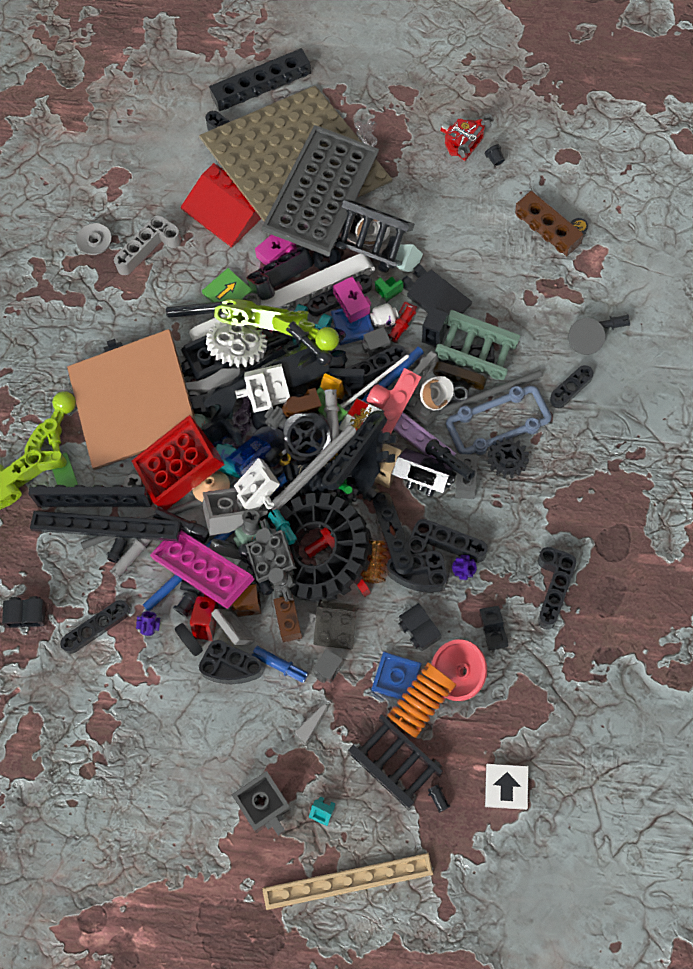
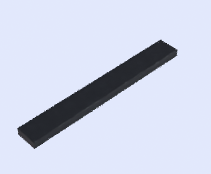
M34 511L30 529L39 532L179 542L182 523L173 520Z

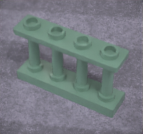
M451 310L447 323L450 326V330L444 345L437 344L435 354L442 360H449L459 366L471 368L477 373H484L494 379L504 380L508 369L503 368L509 349H516L521 335ZM458 329L468 333L461 352L451 348ZM475 336L485 339L479 358L468 355ZM492 342L503 346L496 365L485 361Z

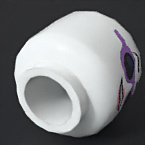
M388 303L374 307L372 313H370L373 326L378 327V329L394 326L396 318H398L396 308H392Z

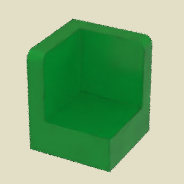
M380 277L375 281V291L387 303L403 291V281L401 279L396 281L393 277H390L384 282Z

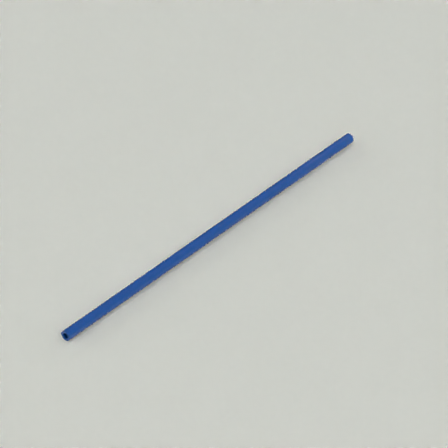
M420 347L414 349L409 354V358L392 370L378 385L387 389L402 374L404 368L408 369L424 354V351ZM369 393L361 400L366 402ZM323 436L318 440L320 445L322 444ZM311 446L306 453L314 452L317 449ZM284 472L277 478L280 485L275 491H278L281 486L285 485V482H288ZM235 530L230 533L217 534L213 539L225 541ZM175 574L143 606L148 611H151L182 582V578Z

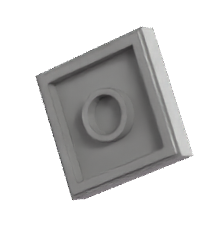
M215 609L211 613L234 645H251L255 641V638L233 610Z

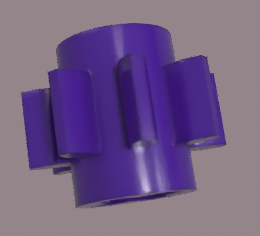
M461 555V558H456L453 562L452 570L455 576H459V579L468 580V577H473L476 573L477 565L474 559H470L469 555Z
M144 611L141 616H137L136 629H140L142 635L151 636L155 631H159L161 618H156L155 612Z

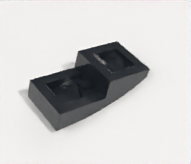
M499 605L479 609L488 650L508 647L504 621Z

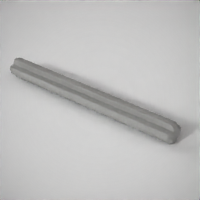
M348 425L272 501L274 503L272 510H280L354 436L357 431L352 425Z

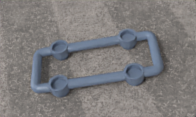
M532 385L524 388L514 386L510 389L509 394L473 408L468 406L461 407L457 414L448 417L446 427L460 454L470 455L476 453L483 455L487 452L488 447L495 445L496 440L503 442L504 437L508 440L511 437L513 438L526 432L528 434H536L541 426L547 425L551 421L552 416L537 387ZM533 394L544 418L539 420L529 418L526 420L525 425L488 440L478 438L473 442L472 446L464 447L453 423L457 421L467 423L471 421L472 416L509 401L519 403L523 400L524 395Z

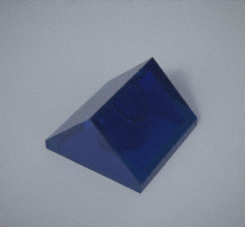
M252 436L225 460L242 477L258 458L264 460L268 451L271 450V446L262 439Z

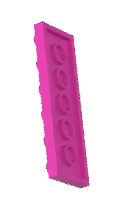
M180 531L179 542L163 541L150 554L153 560L227 609L254 580L251 574L183 531Z

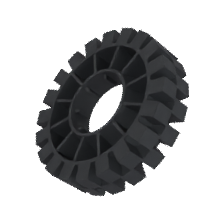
M316 493L306 494V499H302L299 496L291 500V507L284 505L279 510L285 521L290 523V528L297 537L295 543L289 545L296 566L293 569L295 585L290 588L291 594L305 601L308 599L311 602H322V599L327 601L338 599L337 594L345 595L352 590L350 588L351 584L355 583L358 585L363 578L360 573L362 570L367 571L370 562L367 560L368 555L372 556V545L369 543V540L372 539L370 530L366 527L367 523L358 511L339 497L334 498L331 494L321 493V496H318ZM271 521L269 523V526H271L273 529H276L275 525ZM315 528L331 530L332 533L330 535L335 539V547L330 558L320 565H305L302 562L303 558L299 555V545H301L300 542L304 535Z

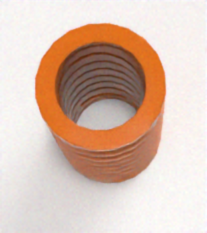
M429 662L421 670L423 675H417L418 681L414 680L412 682L414 688H407L409 694L403 693L402 698L405 701L402 699L397 701V704L407 713L398 706H393L392 710L387 714L392 721L415 738L420 734L421 728L425 727V722L430 721L429 715L433 716L435 714L434 709L440 708L439 703H443L445 701L444 697H448L457 685Z

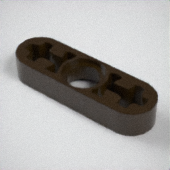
M436 362L433 369L435 376L446 377L452 382L465 380L470 388L483 390L487 381L486 377L481 374L444 362Z

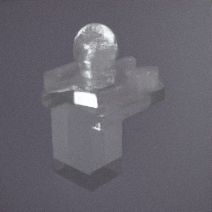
M369 119L363 124L357 120L354 123L357 129V137L364 144L374 147L378 139L371 132L374 131L377 123Z

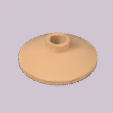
M216 471L192 491L194 496L203 502V492L230 489V481L226 474Z

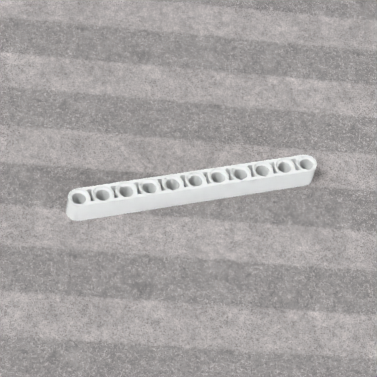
M360 253L275 291L274 297L268 300H260L258 298L252 302L256 305L288 309L293 306L295 309L298 304L304 305L308 303L313 297L332 289L334 285L352 276L353 278L363 274L369 276L375 271V267L369 256ZM225 314L220 315L222 318L228 317ZM213 318L192 328L189 331L192 341L207 335L210 327L214 328V323L219 324L220 321Z

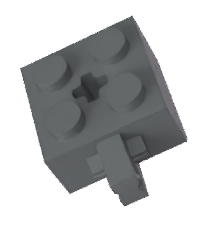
M267 771L231 794L256 833L265 827L268 830L273 827L278 836L286 832L280 821L284 819L282 815L291 810ZM259 798H262L263 800H265V801H264V802H265V805H264V806L258 805V804H259V801H258Z

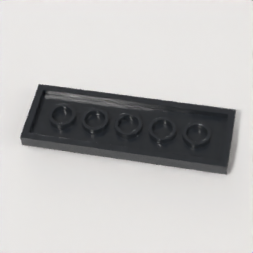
M36 485V487H29L28 493L38 507H151L152 504L146 488L141 485H132V487H124L122 485H113L112 487H105L103 485H94L93 487H85L84 485H74V487H66L65 485H55V487Z

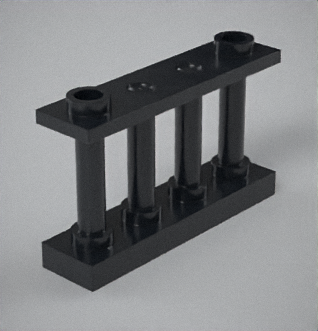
M350 199L343 200L342 207L347 209L346 212L348 214L341 237H338L336 247L344 250L348 248L385 262L384 265L390 268L401 266L402 262L396 260L403 234L413 231L415 224ZM359 213L363 215L364 221L355 244L347 241L354 216ZM375 219L380 221V228L373 250L363 247L370 223ZM393 226L396 227L395 230L397 232L388 257L379 252L387 227Z
M381 714L379 716V721L382 723L380 728L362 747L359 746L357 748L353 744L348 749V754L409 811L414 806L413 795L433 773L439 777L442 775V765L434 758L430 760L395 727L397 724L388 716L385 718ZM389 730L397 737L396 741L377 761L374 760L372 762L367 757V752ZM404 744L413 753L392 775L386 776L382 772L383 766ZM420 759L428 767L407 790L404 789L402 791L397 786L398 780Z

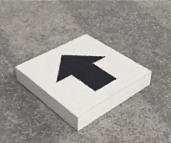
M486 764L485 807L527 810L528 766Z

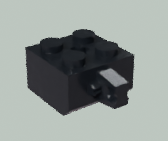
M207 335L184 345L181 349L185 359L181 365L184 377L193 376L196 381L215 374L220 369H231V366H229V362L222 364V359L215 360L216 355H210L211 351L207 350L208 345H206Z

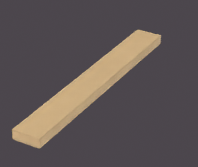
M429 853L262 889L266 910L431 876L433 871Z

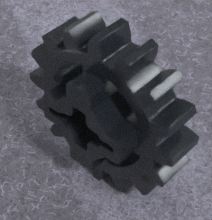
M505 437L503 442L496 440V446L491 445V451H488L487 456L489 457L487 463L492 464L490 470L496 469V475L498 476L502 473L504 479L507 475H510L512 479L515 473L520 476L521 470L525 471L526 465L529 463L527 458L529 452H524L526 446H520V440L516 443L513 442L512 437L510 441H507Z

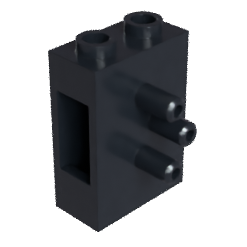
M405 448L397 457L392 475L408 480L406 484L408 489H413L415 483L418 484V491L423 492L425 487H427L426 495L432 497L435 490L443 493L446 488L450 489L457 473L445 463L437 462L435 458Z

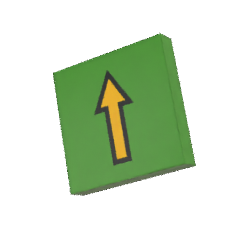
M227 268L202 290V294L211 302H220L227 299L245 300L252 294V291L247 284Z

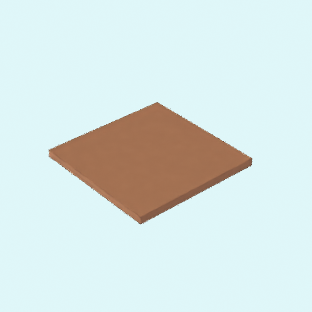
M169 329L67 366L91 465L94 470L141 454L189 415L195 420L175 343Z

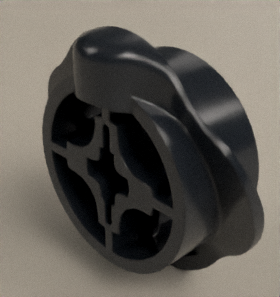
M318 413L294 414L284 424L285 449L295 460H314L331 443L329 423L325 417ZM310 421L314 425L309 430L300 427L298 423ZM319 428L323 435L321 445L315 439V433ZM293 429L299 435V441L296 446L292 440ZM313 430L310 436L312 440H307L301 444L305 437L303 433L307 434ZM305 444H309L317 450L306 453L300 449Z

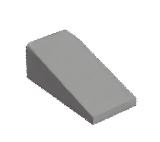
M323 704L295 730L296 736L305 746L310 742L328 711L326 704Z

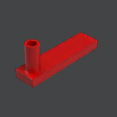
M327 528L320 530L321 538L304 548L309 558H312L328 546L332 550L335 547V539L330 535L331 533ZM362 579L356 586L363 596L366 597L371 592Z

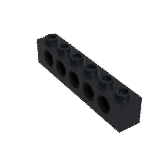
M300 48L210 85L211 97L219 112L229 109L234 105L244 103L246 100L311 74L310 61L303 49Z

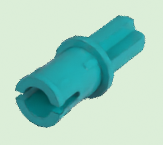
M278 509L273 510L276 517L270 512L268 517L275 525L276 532L283 530L288 544H294L297 537L291 530L290 523L285 521Z

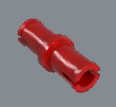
M407 306L401 317L396 319L395 326L388 334L389 339L392 337L391 341L397 343L404 330L409 328L408 324L416 315L415 310L411 312L413 308Z

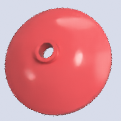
M459 639L445 643L435 653L431 663L457 684L449 696L445 697L449 700L465 701L474 697L483 687L487 677V663L484 654L475 644L466 640ZM466 668L467 673L464 675L463 670Z

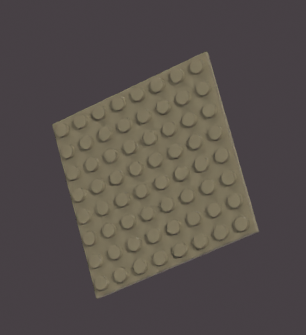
M312 86L199 135V138L264 222L314 125L361 142L316 86ZM321 144L322 147H328L326 144ZM343 150L337 151L338 153H344ZM320 156L314 157L318 160L322 159ZM359 156L353 157L354 159H361ZM375 160L358 197L392 182V178L377 160ZM336 162L330 163L333 166L338 165ZM312 168L308 169V171H310V172H315V171H316V170H314V169H312ZM352 168L347 169V171H349V172H354V171H355V170L352 169ZM331 175L324 176L326 178H332ZM307 181L301 182L304 185L309 184V182ZM347 181L341 182L344 185L349 184ZM323 187L317 188L320 191L326 190ZM301 194L295 195L298 198L303 197ZM334 194L336 197H342L341 194ZM317 200L311 201V202L314 203V204H319V203H320V202L317 201ZM330 206L328 209L333 210L335 207ZM295 207L288 208L291 211L297 210ZM311 213L305 214L307 217L313 216ZM288 220L281 221L284 224L290 223Z

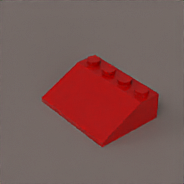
M215 163L200 176L181 205V209L231 248L261 220V217L228 174Z
M191 415L132 460L153 503L165 510L225 465L216 448Z

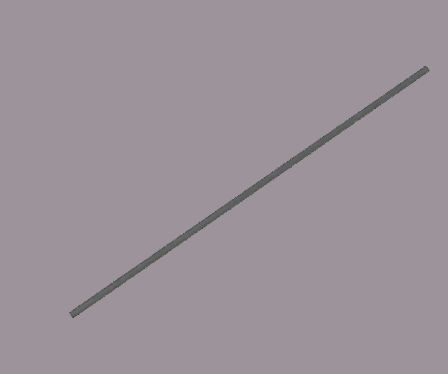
M538 370L468 396L463 402L455 401L447 404L439 410V415L506 391L514 386L538 379L543 376L542 372ZM411 418V419H412L413 421H415L417 424H418V423H421L420 421L416 420L415 418ZM283 466L274 469L276 477L284 472ZM194 499L166 511L176 515L203 505V502ZM152 515V516L146 517V518H144V519H156V518H153V515ZM96 536L82 541L81 546L83 549L115 537Z

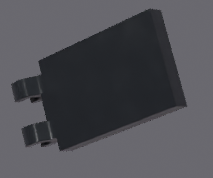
M419 263L413 268L415 270L413 274L418 278L415 282L407 275L402 279L403 288L409 291L407 297L427 313L433 307L435 309H443L448 313V316L451 310L463 314L472 305V301L432 269L427 273Z

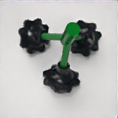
M322 472L315 474L310 483L312 491L318 496L321 493H325L327 489L322 481L324 477ZM345 479L342 485L336 489L335 498L339 497L349 505H352V502L357 501L356 495L358 490L354 489L353 484L348 485Z

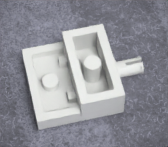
M282 364L244 372L246 389L235 391L237 399L245 396L249 397L254 413L267 410L270 407L273 408V405L285 403L290 398Z
M258 458L234 487L239 493L237 497L244 508L257 511L263 503L267 509H272V506L274 507L270 496L279 487L280 483L264 460Z

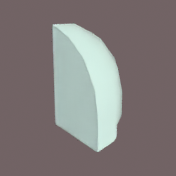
M400 244L396 260L401 261L402 265L397 267L405 272L414 271L413 268L420 263L423 253L413 244Z

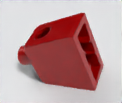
M204 594V597L198 596L196 598L189 623L195 639L213 641L217 621L211 613L219 608L218 603L206 594Z

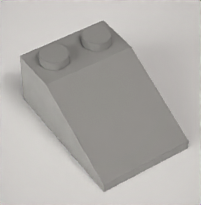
M235 488L203 492V511L210 535L230 533L242 526V515L248 509H245L238 499L237 495L239 493ZM264 503L257 510L260 517L268 514Z

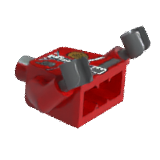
M489 113L485 114L482 119L464 120L460 118L453 126L444 122L440 131L446 134L445 146L451 156H459L466 161L483 140L484 127H491L492 124L490 122L494 121L492 115Z

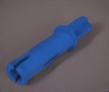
M258 645L254 648L252 656L258 658L261 662L284 673V676L288 675L301 683L306 681L308 672L293 665L292 661L287 662Z

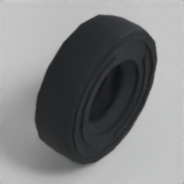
M183 623L174 628L193 656L196 657L203 651L198 641Z

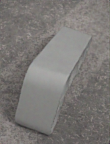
M162 216L151 218L114 257V263L118 272L121 275H129L160 242H163L170 248L180 246L182 240L178 228Z

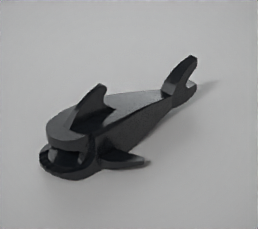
M333 328L339 335V343L342 342L346 337L345 331ZM295 339L281 345V347L260 359L259 362H256L244 372L282 364L288 388L307 385L308 390L316 388L317 391L320 388L324 374L329 375V368L342 367L348 358L343 350L328 351L332 356L331 362L325 366L320 365L317 362V356L303 343L298 344ZM244 372L230 382L213 388L202 398L205 408L220 404L211 421L218 416L226 420L230 415L236 401L235 391L246 389Z

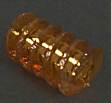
M369 540V543L372 545V556L368 555L367 557L370 564L367 571L363 570L361 574L363 581L373 584L386 582V579L381 577V575L386 574V571L381 570V568L387 567V564L382 562V560H387V556L382 555V553L388 552V549L383 547L385 545L384 541Z

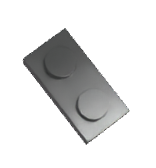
M412 394L403 412L428 426L440 414L439 410L433 411L426 408L421 402V398Z

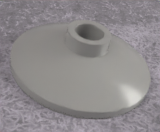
M99 223L84 226L76 237L78 248L88 255L103 253L108 249L112 241L109 229Z

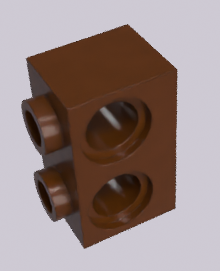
M256 584L249 585L231 605L238 617L262 614L260 594Z
M284 597L273 599L283 643L302 639L294 598L288 602H285Z

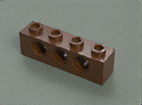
M533 191L527 193L516 203V216L520 220H524L533 231H537L546 242H550L555 246L559 253H563L567 257L582 243L584 234Z

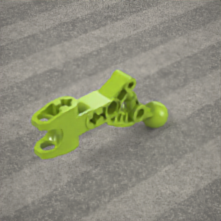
M227 299L222 302V305L215 307L214 317L223 323L236 326L253 325L291 335L286 331V328H290L288 325L295 321L304 332L309 333L308 338L315 340L316 345L321 350L331 351L339 343V335L333 328L324 327L319 330L315 328L314 323L308 322L309 312L289 311L276 307L256 305L252 301L241 299ZM220 309H222V312L228 316L227 318H222L220 316Z
M68 391L57 393L52 401L54 412L51 418L39 424L33 431L24 449L25 454L7 468L0 464V510L16 502L22 495L19 488L40 473L66 466L67 460L61 454L59 447L61 444L60 435L62 433L60 423L65 414H69L75 409L76 401L73 394ZM47 437L53 451H41L43 442Z

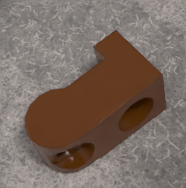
M316 388L309 389L303 397L293 396L288 398L282 407L284 415L290 417L294 414H308L318 411L322 405Z

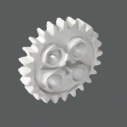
M220 322L219 324L214 323V328L210 327L209 332H207L206 345H208L207 350L211 351L210 355H216L215 360L222 359V364L229 362V366L235 363L237 367L240 364L247 367V363L254 365V361L259 362L260 358L264 357L267 340H265L266 335L262 334V329L257 330L256 326L247 324L236 326Z

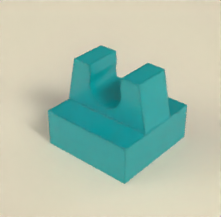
M320 797L314 801L309 818L328 826L335 809V803L331 802L329 806L323 803L324 798Z

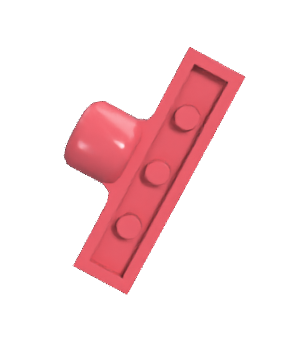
M404 368L394 389L388 390L377 384L373 386L367 397V403L385 411L387 423L381 430L383 433L390 432L391 435L421 379V376Z

